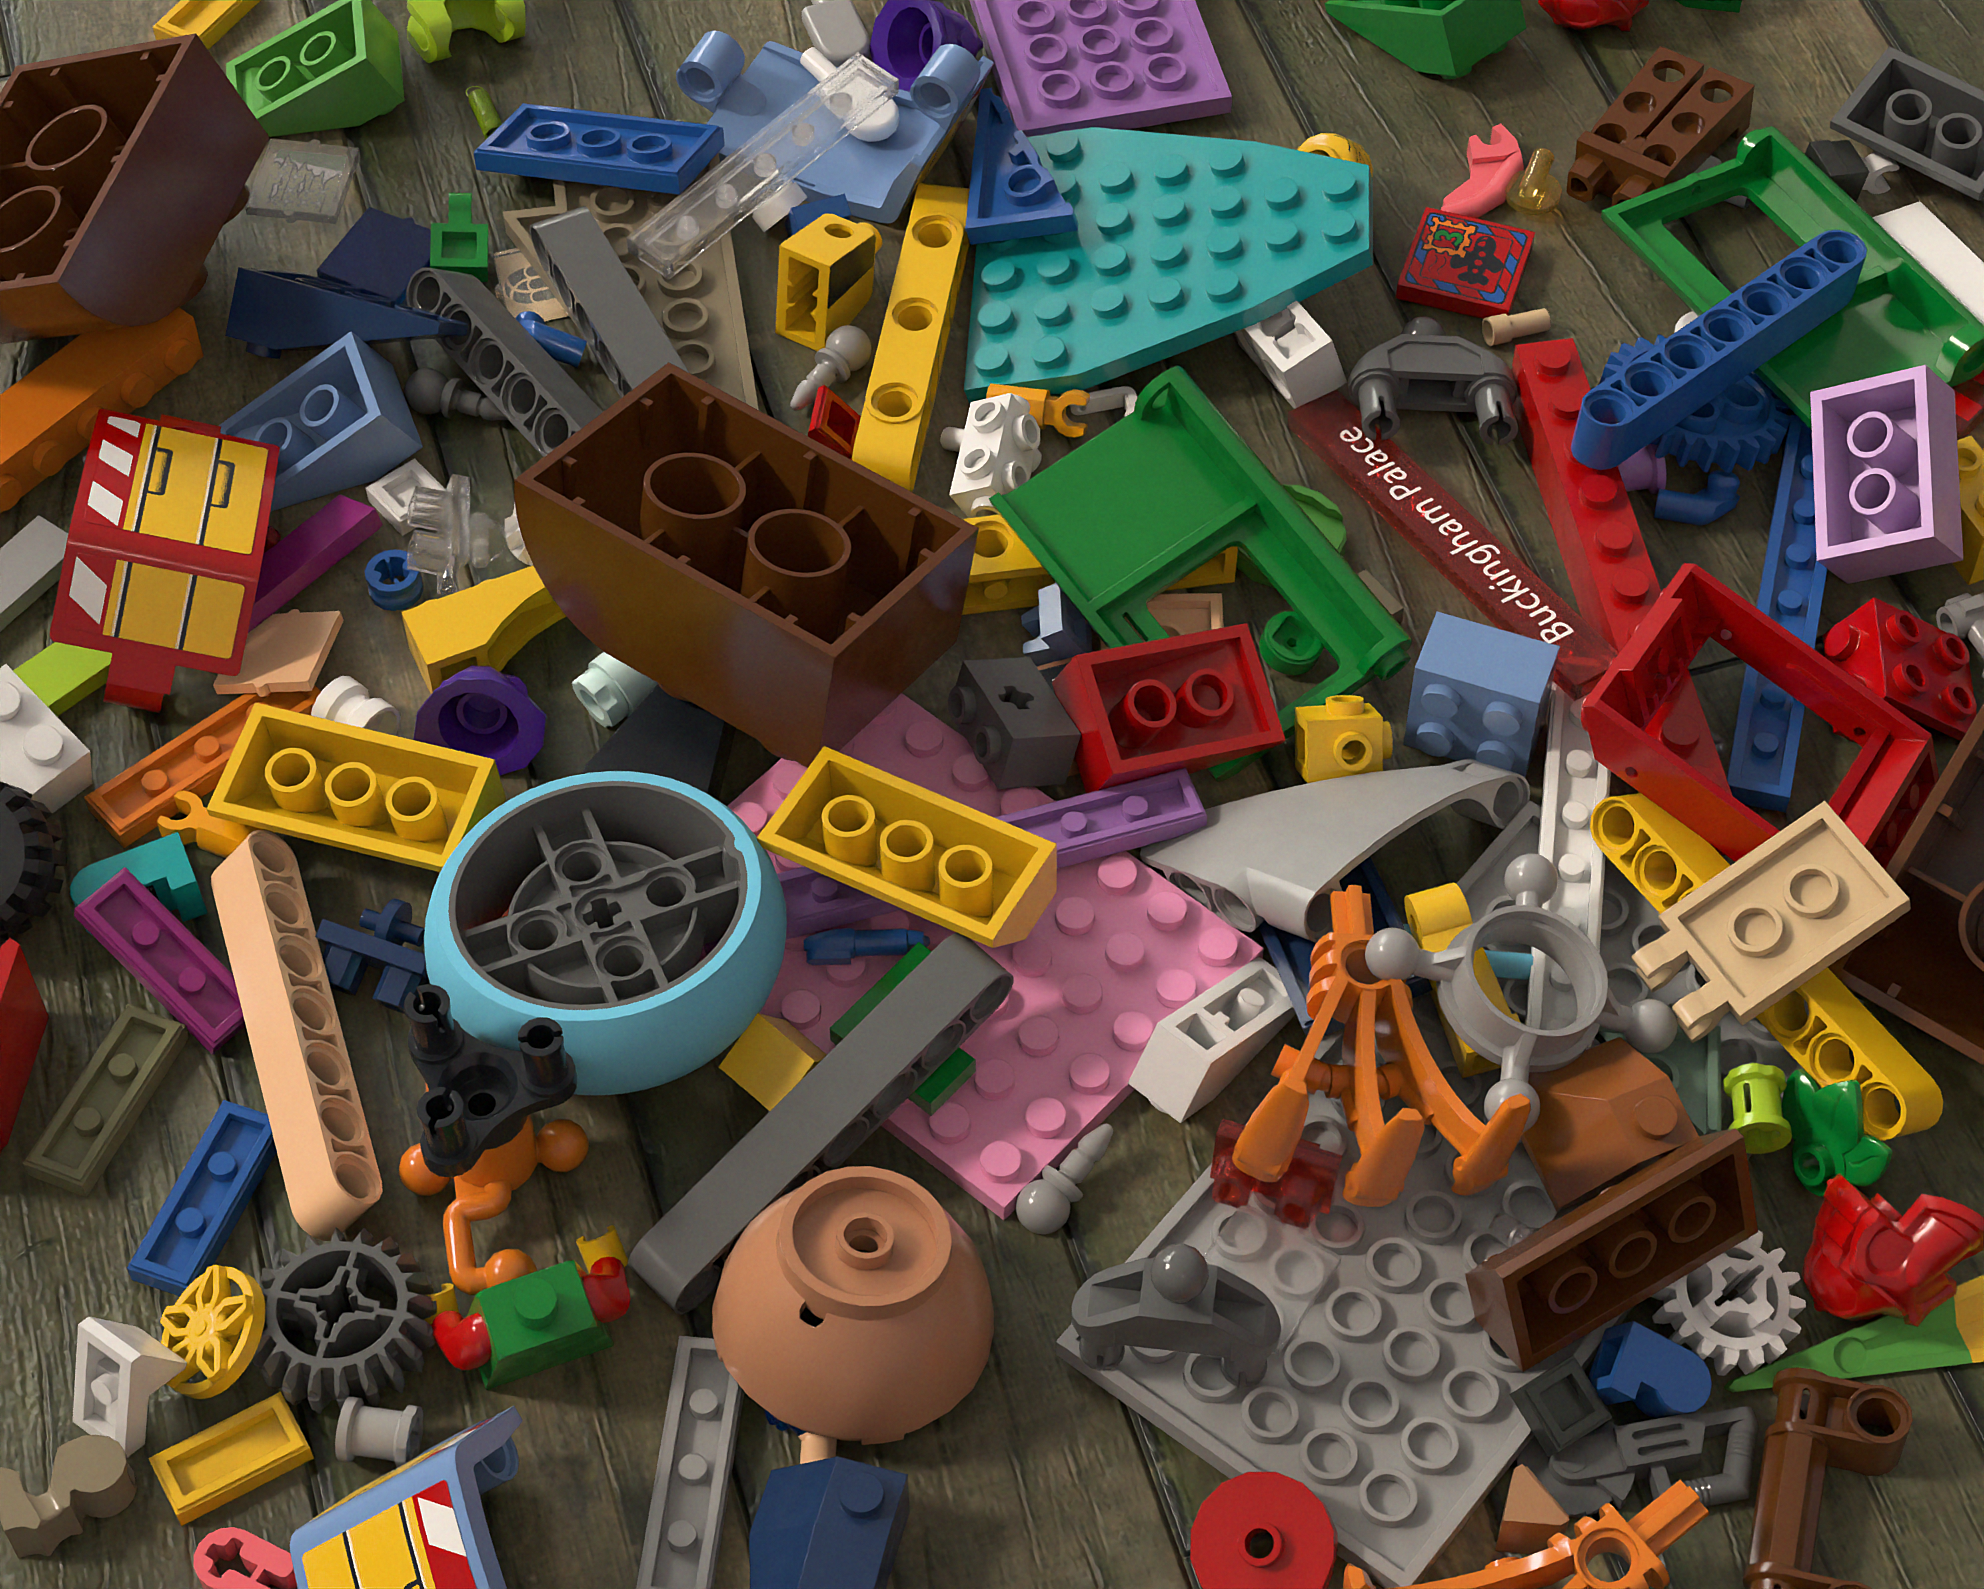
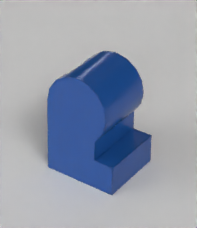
M1635 1321L1605 1329L1588 1379L1605 1405L1633 1400L1639 1410L1647 1416L1654 1418H1664L1698 1410L1705 1405L1709 1398L1712 1385L1710 1371L1703 1359L1694 1352Z

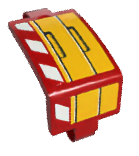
M107 409L98 410L69 528L49 635L50 639L57 643L112 653L103 702L160 713L163 695H170L176 666L228 676H237L240 673L262 565L276 479L279 446L221 434V426L161 414L159 421Z

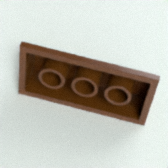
M1735 1128L1699 1136L1679 1149L1661 1156L1655 1163L1621 1183L1606 1188L1597 1197L1563 1217L1546 1223L1539 1231L1505 1251L1485 1259L1479 1266L1465 1273L1475 1320L1524 1372L1758 1233L1744 1136Z

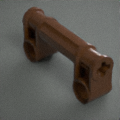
M1796 1367L1777 1372L1773 1379V1393L1777 1396L1778 1402L1774 1424L1770 1425L1765 1431V1445L1746 1568L1743 1574V1586L1746 1589H1872L1857 1581H1845L1812 1573L1827 1466L1840 1468L1865 1476H1880L1890 1472L1898 1465L1913 1422L1912 1409L1906 1398L1896 1390L1884 1385H1871L1832 1377L1808 1368ZM1808 1390L1810 1395L1803 1394V1391ZM1800 1411L1804 1414L1803 1420L1799 1417ZM1860 1426H1877L1884 1430L1888 1436L1878 1437L1868 1434Z

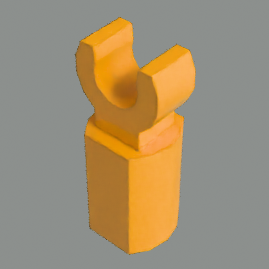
M992 383L988 387L986 398L1012 393L1026 399L1030 404L1029 414L1035 418L1039 428L1045 430L1047 425H1053L1059 433L1066 437L1074 438L1083 436L1087 432L1088 424L1072 422L1066 415V407L1068 405H1087L1089 403L1090 394L1083 390H1069L1060 397L1051 396L1050 390Z
M177 791L174 795L178 811L188 815L186 818L171 820L160 815L157 820L162 837L178 832L183 845L197 842L200 849L223 858H227L251 832L265 830L209 816L207 808L203 807L201 799L196 794L188 791Z

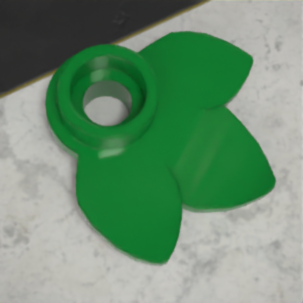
M1804 1069L1795 1070L1787 1079V1086L1783 1091L1782 1113L1783 1118L1791 1126L1792 1138L1794 1140L1792 1164L1800 1183L1809 1192L1824 1197L1827 1181L1833 1179L1839 1173L1855 1186H1868L1876 1183L1883 1177L1892 1157V1149L1879 1139L1864 1134L1860 1083L1857 1080L1841 1081L1827 1085L1819 1090L1813 1078Z

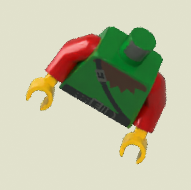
M608 1226V1232L594 1240L587 1241L585 1236L577 1239V1246L589 1274L575 1260L483 1289L475 1294L465 1319L459 1313L453 1284H441V1292L426 1295L430 1296L433 1301H436L437 1313L424 1320L431 1325L433 1337L448 1361L454 1367L461 1370L479 1368L485 1388L489 1390L614 1346L607 1322L615 1321L626 1314L631 1300L624 1269L629 1260L615 1226Z

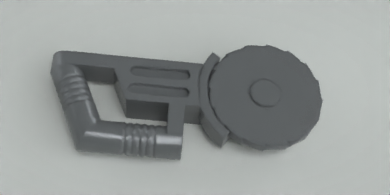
M1749 1406L1703 1414L1702 1411H1696L1617 1426L1609 1419L1601 1429L1595 1428L1550 1457L1546 1455L1534 1435L1516 1458V1467L1521 1464L1525 1467L1528 1466L1570 1516L1569 1519L1583 1518L1584 1516L1590 1517L1598 1513L1599 1508L1605 1503L1611 1504L1613 1502L1614 1506L1621 1509L1629 1496L1633 1481L1646 1479L1654 1501L1675 1484L1670 1483L1668 1474L1696 1469L1702 1453L1704 1438L1728 1434L1723 1473L1683 1482L1697 1493L1704 1507L1749 1498L1759 1424L1754 1409Z

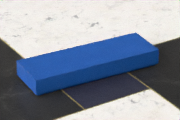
M226 1100L222 1101L129 1263L127 1270L131 1280L181 1296L184 1290L196 1278L205 1273L207 1267L214 1265L277 1152L268 1114Z

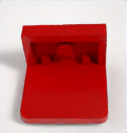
M1875 597L1823 634L1825 658L1904 715L1962 741L1977 715V704L1973 692L1969 651L1958 636L1953 633H1947L1913 616L1911 613L1900 610ZM1833 726L1834 734L1853 742L1852 739Z

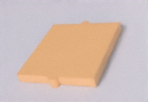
M293 609L288 613L272 614L248 633L240 673L237 676L218 674L213 684L216 693H258L260 697H264L270 692L312 691L344 621L341 612L300 613L298 609Z

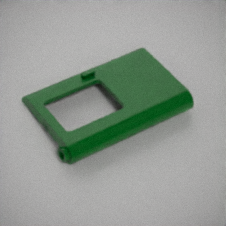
M1771 126L1749 132L1740 141L1737 147V156L1732 160L1699 173H1691L1681 180L1601 210L1603 222L1698 317L1732 293L1663 224L1739 195L1749 198L1799 247L1828 230L1847 231L1858 236L1864 242L1867 248L1866 258L1850 303L1752 371L1811 431L1810 392L1922 365H1927L1946 384L1953 387L1970 380L1984 370V322L1775 127Z

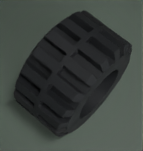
M0 782V941L8 940V932L23 934L31 929L33 926L28 918L31 915L44 917L48 913L52 905L44 899L48 892L60 894L64 880L54 878L56 866H66V852L56 850L54 846L55 842L64 839L60 826L46 821L52 814L44 803L31 800L33 794L4 782Z

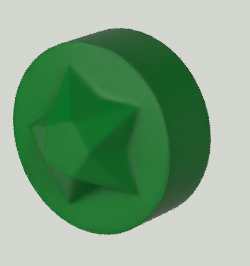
M1285 611L1274 615L1266 624L1259 640V649L1264 661L1274 670L1286 675H1301L1310 671L1317 663L1324 648L1322 642L1313 634L1295 611Z

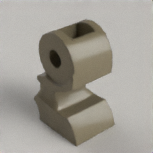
M84 1435L64 1443L57 1448L48 1491L39 1496L29 1493L18 1471L0 1467V1521L18 1559L33 1554L50 1556L62 1540L83 1532V1519L85 1515L106 1518L117 1515L129 1506L136 1494L137 1481L134 1471L128 1464L124 1449L118 1441L103 1435Z

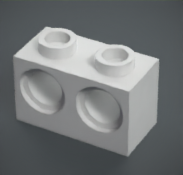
M1298 301L1288 305L1287 309L1257 324L1234 332L1239 346L1298 414L1347 383L1332 339Z

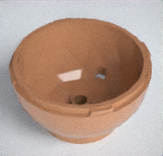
M871 1166L844 1167L826 1171L774 1201L756 1216L741 1234L725 1261L712 1307V1331L719 1360L724 1362L728 1372L750 1398L778 1420L808 1433L844 1441H861V1445L903 1440L906 1433L920 1429L950 1412L974 1389L988 1362L994 1333V1310L990 1284L971 1238L931 1193L913 1179L891 1170ZM856 1250H866L870 1253L859 1252ZM807 1308L816 1317L824 1321L814 1327L801 1320L800 1315Z

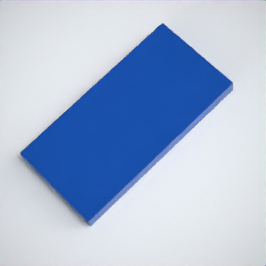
M523 103L474 151L476 170L680 195L725 146L723 127L716 125Z

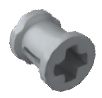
M348 1397L341 1409L336 1430L335 1452L339 1461L352 1462L355 1456L395 1461L397 1468L408 1463L419 1454L423 1435L422 1407L408 1405L404 1411L365 1406L362 1398Z

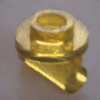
M1545 148L1535 149L1526 170L1515 173L1506 186V201L1516 211L1527 215H1542L1553 211L1559 205L1562 189L1558 180L1549 174L1554 162V155L1550 150Z

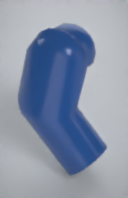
M1715 470L1708 476L1707 488L1695 494L1659 488L1654 518L1699 526L1710 524L1736 507L1740 496L1737 494L1740 480L1734 473Z

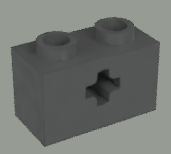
M1030 657L964 660L956 685L949 693V715L953 723L957 724L973 749L977 761L983 765L997 789L1065 784L1081 733Z

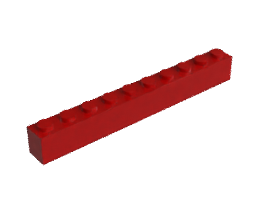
M1573 338L1515 345L1511 369L1517 384V397L1512 408L1596 662L1610 665L1611 661L1618 656L1633 635L1636 626L1643 621L1656 603L1661 589L1618 466L1603 470L1589 468L1579 463L1570 449L1582 399L1591 390ZM1687 668L1644 732L1732 795L1689 669ZM1715 848L1716 851H1717L1720 855H1725L1724 853H1722L1721 851H1719L1717 848Z

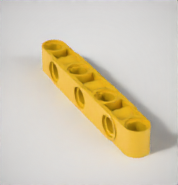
M925 183L918 184L853 449L852 460L910 492L914 490L970 247V240L965 229L969 188Z

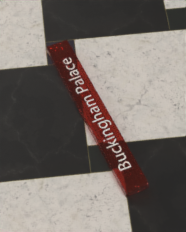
M1336 389L1288 412V428L1498 629L1560 646L1553 681L1571 699L1576 701L1592 692L1608 670L1611 661L1618 656L1619 652L1390 439L1381 440V433L1378 427L1375 426L1376 440L1365 436L1362 431L1361 412Z

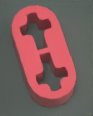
M235 1527L220 1528L209 1533L198 1544L194 1553L193 1567L203 1589H270V1584L280 1589L297 1588L291 1553L246 1530ZM239 1553L245 1569L252 1574L249 1578L235 1570L228 1569L220 1578L215 1562L219 1558L231 1561Z

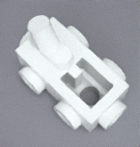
M1007 393L971 402L965 429L946 427L941 434L940 442L945 450L959 452L950 496L968 518L1000 515L990 503L989 498L998 492L1001 495L1007 494L1028 481L1031 473L1041 462L1042 455L1038 450L1040 428L1035 418L1029 414L1030 404L1021 396Z

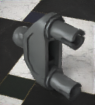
M1426 316L1416 317L1406 323L1400 335L1367 352L1356 363L1348 378L1349 397L1361 410L1362 431L1365 436L1372 440H1376L1375 424H1378L1380 427L1381 440H1387L1398 432L1400 417L1397 414V409L1474 412L1478 416L1480 436L1484 442L1493 445L1494 442L1492 429L1496 430L1498 445L1509 443L1516 437L1518 432V424L1512 408L1517 397V384L1511 369L1502 359L1490 351L1460 336H1446L1443 327L1434 318Z
M1186 1244L1169 1245L1161 1250L1155 1258H1141L1094 1274L1077 1291L1071 1306L1072 1325L1077 1334L1081 1336L1079 1343L1080 1357L1087 1366L1095 1370L1097 1355L1104 1356L1103 1371L1117 1367L1123 1360L1126 1345L1222 1357V1374L1232 1385L1238 1386L1240 1372H1246V1387H1252L1259 1384L1265 1377L1267 1357L1276 1350L1281 1336L1280 1317L1274 1304L1265 1293L1253 1284L1219 1266L1207 1265L1202 1254L1195 1247Z

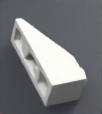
M1259 956L1158 1022L1128 1084L1148 1098L1156 1109L1169 1114L1179 1123L1214 1100L1296 1014L1277 969Z

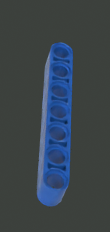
M1828 230L1817 235L1590 390L1582 399L1570 448L1573 456L1579 463L1593 469L1603 470L1618 466L1847 306L1853 298L1866 258L1867 248L1864 242L1858 236L1842 230Z

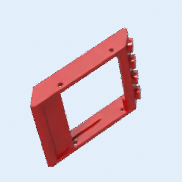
M1684 563L1668 586L1662 590L1658 600L1643 621L1636 626L1633 635L1618 656L1611 661L1608 670L1595 688L1583 701L1581 723L1583 729L1589 733L1595 760L1735 862L1780 832L1772 824L1644 732L1708 638L1711 637L1862 747L1829 800L1828 805L1885 870L1940 778L1932 734L1697 564Z

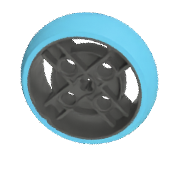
M606 771L574 775L542 784L508 800L479 821L458 844L439 873L429 902L424 933L426 969L430 984L440 986L449 995L452 1018L458 1021L461 1028L470 1035L498 1048L521 1051L518 1044L520 1043L518 1041V1032L522 1025L537 1017L550 1018L561 1026L565 1051L572 1057L578 1079L574 1094L614 1095L630 1093L668 1083L700 1068L722 1053L747 1029L756 1014L765 1005L782 964L787 929L786 903L782 886L767 851L763 849L757 841V837L745 822L729 807L714 797L686 783L648 773ZM509 909L508 916L500 918ZM721 939L716 947L699 962L703 944Z

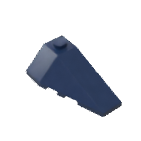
M238 267L225 336L246 341V352L280 359L282 350L309 351L327 349L349 332H353L367 345L466 336L468 324L423 309L395 305V300L360 293L361 289L300 272Z
M838 1456L771 1470L749 1534L750 1589H886L910 1513L908 1474Z

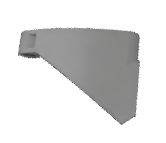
M1464 759L1441 766L1377 771L1321 780L1266 792L1204 809L1207 814L1206 826L1176 838L1141 846L1140 857L1143 863L1163 870L1169 882L1234 928L1252 932L1266 920L1273 927L1317 943L1324 935L1333 932L1330 895L1333 891H1342L1339 880L1387 842L1420 820L1450 805L1454 813L1504 830L1530 800V789L1524 776L1473 759Z

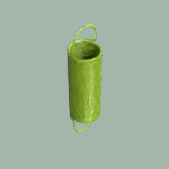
M472 86L481 89L474 90L469 96L466 90V95L469 97V104L485 139H487L502 125V122L489 93L482 87Z

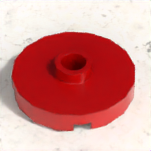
M1246 1472L1221 1483L1201 1504L1191 1528L1190 1560L1203 1589H1327L1334 1573L1333 1567L1336 1562V1551L1338 1552V1533L1327 1506L1304 1483L1278 1472ZM1269 1532L1274 1540L1273 1550L1264 1558H1255L1250 1550L1252 1538L1257 1533Z

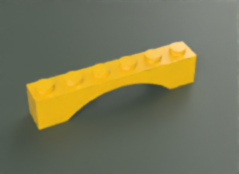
M533 565L496 579L485 580L476 586L451 595L428 600L417 607L401 612L410 652L430 694L439 688L444 680L451 678L456 673L470 666H489L501 672L507 662L529 640L560 619L567 617L544 586Z

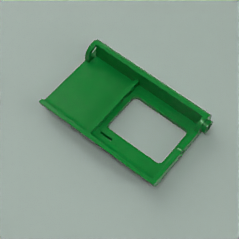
M1172 367L1154 378L1139 394L1135 402L1134 412L1013 491L1004 495L998 492L989 498L992 506L1109 649L1143 643L1142 639L1124 617L1129 620L1146 642L1170 638L1148 611L1146 604L1227 548L1235 546L1242 548L1313 634L1322 642L1339 665V669L1334 674L1277 712L1285 739L1295 734V707L1326 705L1327 697L1351 695L1377 676L1382 682L1386 681L1400 672L1411 659L1407 650L1412 644V638L1183 367ZM1276 746L1206 769L1217 782H1222L1239 773Z

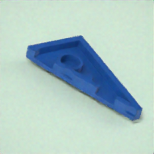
M992 88L981 89L965 226L971 245L1078 231V222L1069 202L1066 203L1057 190L1054 178L1047 168L1042 167L1039 155L1022 130L1019 131L1012 121L1009 110L1001 97L996 96Z

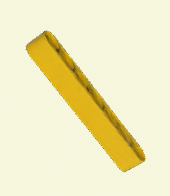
M1641 793L1605 798L1595 806L1591 815L1590 829L1597 846L1660 914L1731 866L1709 842ZM1828 967L1756 1016L1821 1088L1847 1080H1857L1860 1083L1865 1134L1882 1141L1928 1130L1938 1122L1942 1114L1943 1098L1935 1080ZM1804 999L1807 1002L1809 1010L1808 1015L1805 1012ZM1849 1047L1853 1052L1854 1065L1850 1060ZM1895 1096L1899 1100L1901 1114H1899L1896 1109L1894 1102Z

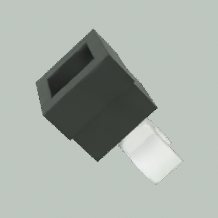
M1850 140L1809 142L1805 155L1855 202H1857L1861 190H1868L1872 194H1881L1889 191L1890 187L1882 173L1899 169V165L1894 159L1878 151L1871 153L1866 158H1861Z

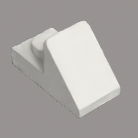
M87 1317L78 1324L73 1423L90 1435L109 1436L118 1441L128 1458L145 1445L149 1396L183 1371L187 1366V1362L136 1326Z

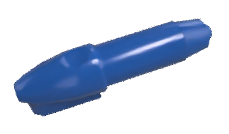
M832 929L805 938L804 951H806V962L810 965H851V959L859 956L906 955L918 942L928 947L930 945V938L924 935L923 931L907 929Z

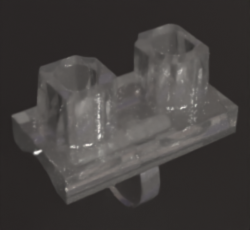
M452 474L446 491L415 486L408 506L407 525L436 530L437 533L414 529L407 553V570L437 575V594L451 595L458 590V569L466 565L469 560L474 567L484 568L488 566L489 561L503 554L507 542L506 531L497 521L489 519L486 513L476 512L472 514L470 519V477Z

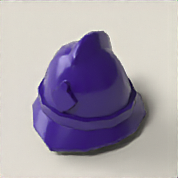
M888 0L875 19L869 51L876 76L883 84L910 92L912 84L941 45L956 44L968 50L976 58L977 53L983 49V41L978 37L976 30L963 15L947 9L941 2L934 0Z
M470 666L456 673L451 678L444 680L440 687L435 689L420 707L416 715L413 740L495 759L499 775L525 768L543 747L546 714L528 696L527 686L517 676L502 674L489 666Z

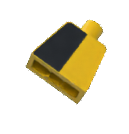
M823 214L779 246L776 334L819 351L825 348L829 335L835 329L849 325L869 301L873 292L875 254L882 247V237L874 226L865 222L856 224L835 214Z

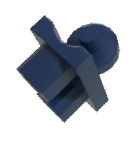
M394 898L388 902L382 913L366 908L361 914L359 925L360 927L375 931L374 936L322 919L315 937L326 946L322 958L331 989L355 996L369 965L383 970V974L372 997L378 1004L405 1014L404 1001L410 992L416 996L417 1002L420 1001L417 987L430 984L425 954L403 947V944L406 942L418 947L422 946L425 928L411 924L412 906L410 903Z

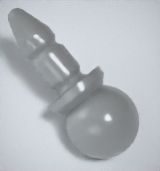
M845 325L838 327L829 335L825 348L820 349L815 354L817 366L807 375L806 380H803L798 385L790 405L793 410H800L814 403L819 387L823 385L829 387L834 381L838 383L846 382L850 377V372L859 370L868 362L872 346L868 335L862 329L856 326Z
M1103 1124L1085 1135L1079 1141L1078 1148L1073 1149L1060 1164L1059 1171L1046 1165L1042 1170L1043 1179L1032 1181L1021 1190L1016 1200V1213L1019 1221L1027 1230L1036 1234H1050L1059 1230L1066 1223L1070 1215V1202H1079L1083 1197V1193L1075 1185L1084 1180L1094 1168V1162L1099 1161L1105 1154L1113 1134L1111 1125Z

